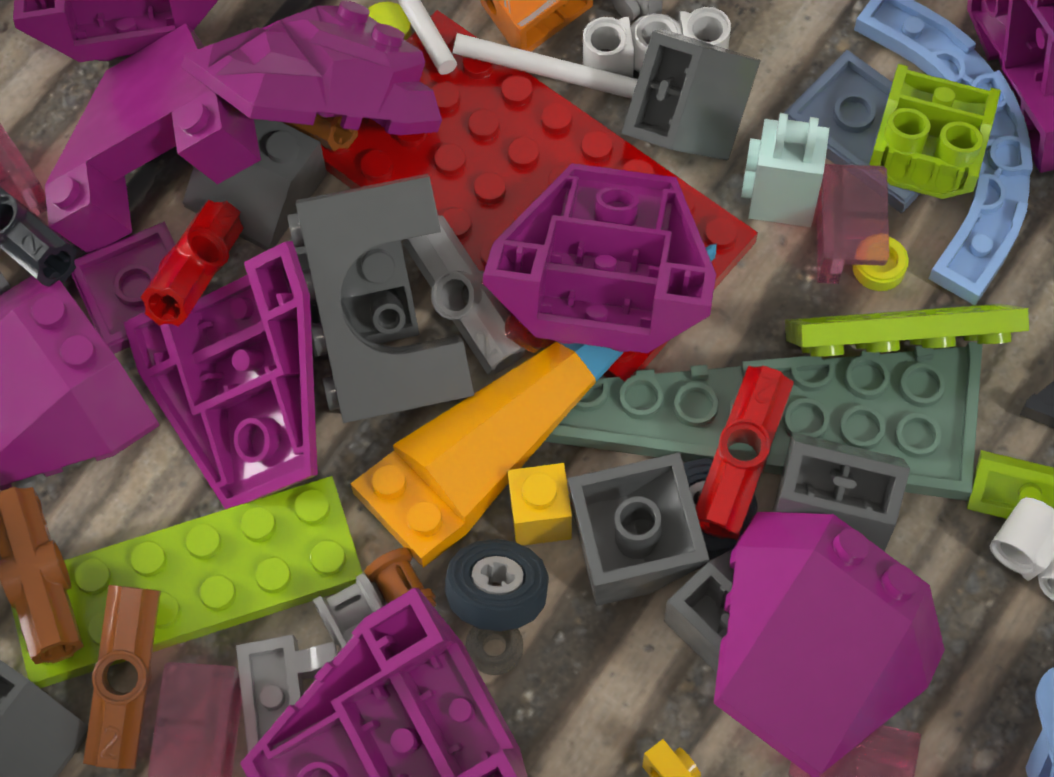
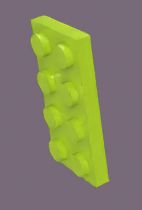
M1004 304L785 319L786 341L800 346L802 353H810V356L813 357L843 355L845 344H855L856 349H866V352L900 350V340H909L910 345H922V348L956 346L955 336H964V341H977V344H1001L1012 342L1011 332L1029 331L1028 308Z

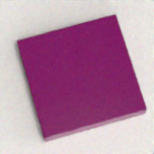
M165 221L75 259L76 269L71 275L97 332L113 354L130 347L123 322L145 312V305L140 297L158 272L160 261L176 245Z

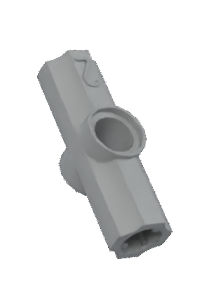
M438 216L441 232L406 239L403 245L432 288L431 300L435 310L442 317L453 320L487 375L497 374L501 370L512 366L526 355L525 352L529 346L499 300L483 284L484 271L478 270L444 216ZM465 284L469 290L467 305L462 300V289Z

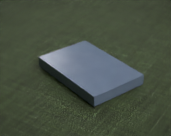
M846 50L784 113L788 114V120L809 122L810 117L819 118L818 126L829 128L826 158L902 214L921 193L891 186L869 164L893 82Z

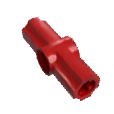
M208 200L204 203L177 244L160 261L158 272L140 298L145 305L144 314L159 326L172 324L179 327L187 319L213 276L228 262L229 251L244 227L240 222L241 212L227 200L223 202Z
M764 365L760 367L748 366L728 421L720 434L718 448L695 507L701 530L704 533L721 539L738 540L794 385V381L783 375L781 371ZM737 443L748 444L756 451L757 457L749 461H741L734 458L728 448Z

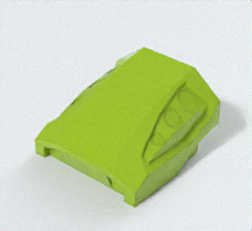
M898 64L869 164L891 186L940 199L973 192L979 177L1001 90L991 87L989 91L907 70L908 66Z

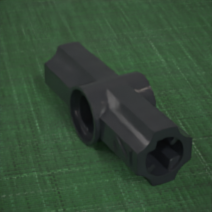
M0 186V248L43 285L48 287L58 280L65 282L76 269L75 256L77 250L47 226L45 221Z

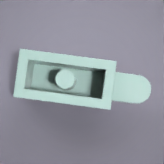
M780 113L778 121L764 119L761 140L750 138L741 197L751 199L748 219L811 227L824 174L829 128L818 126L819 118L810 117L809 122L788 120V114Z

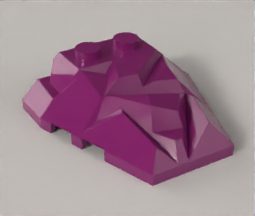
M341 1L339 6H315L278 20L263 28H255L185 54L181 65L182 69L251 119L313 125L316 114L323 117L342 116L340 126L343 129L359 130L362 117L371 118L383 126L388 134L397 135L438 132L442 122L434 91L420 82L425 65L422 51L404 40L405 35L401 30L390 25L380 24L369 16L370 11L366 7L352 1Z

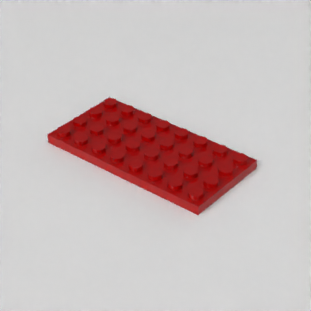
M438 10L430 16L451 53L457 33L477 38ZM416 32L406 41L423 53L425 65L420 82L434 91L442 118L439 131L409 135L388 134L384 130L385 128L373 119L362 117L359 130H357L358 137L348 149L339 148L336 151H332L321 146L326 170L351 189L428 174L431 180L438 216H444L479 271L485 270L493 242L571 163L676 177L705 248L717 243L716 256L711 261L716 272L714 290L757 240V231L528 72L452 53L457 62L456 68L448 74H440ZM669 341L649 353L623 352L603 375L606 378L619 377L625 382L631 376L636 375V371L644 370Z

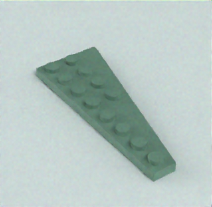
M968 342L966 347L943 349L916 346L914 351L886 354L861 351L860 356L829 359L800 356L743 361L742 366L708 369L707 365L691 366L690 371L655 374L654 369L636 371V375L631 376L625 382L619 377L599 378L544 442L651 457H662L680 452L682 461L687 462L703 458L714 459L720 434L726 426L747 367H760L764 365L781 371L783 375L794 381V385L763 472L782 474L791 434L794 432L903 458L910 468L905 492L968 501L972 494L983 344ZM737 443L728 448L730 454L741 461H749L757 457L756 451L748 444Z

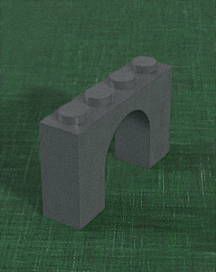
M423 174L296 200L298 213L287 215L294 247L305 246L309 268L302 269L309 290L310 302L317 301L321 318L320 323L311 324L318 357L329 355L333 376L323 378L329 410L340 408L343 423L474 396L464 342L460 334L400 347L380 345L366 339L353 328L346 318L341 304V289L344 278L351 265L363 253L385 243L441 232L430 176Z

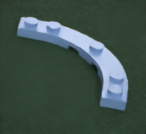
M870 0L856 19L854 27L856 32L899 54L915 64L927 75L988 91L990 87L1001 90L979 177L974 188L970 210L960 229L932 268L928 278L969 303L976 305L1012 249L1027 212L1030 175L1033 164L1030 138L1024 116L1013 91L1000 70L994 72L988 63L974 50L976 43L949 20L914 0Z

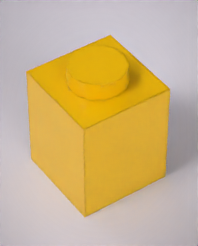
M564 463L507 470L516 543L525 546L571 540L572 513Z

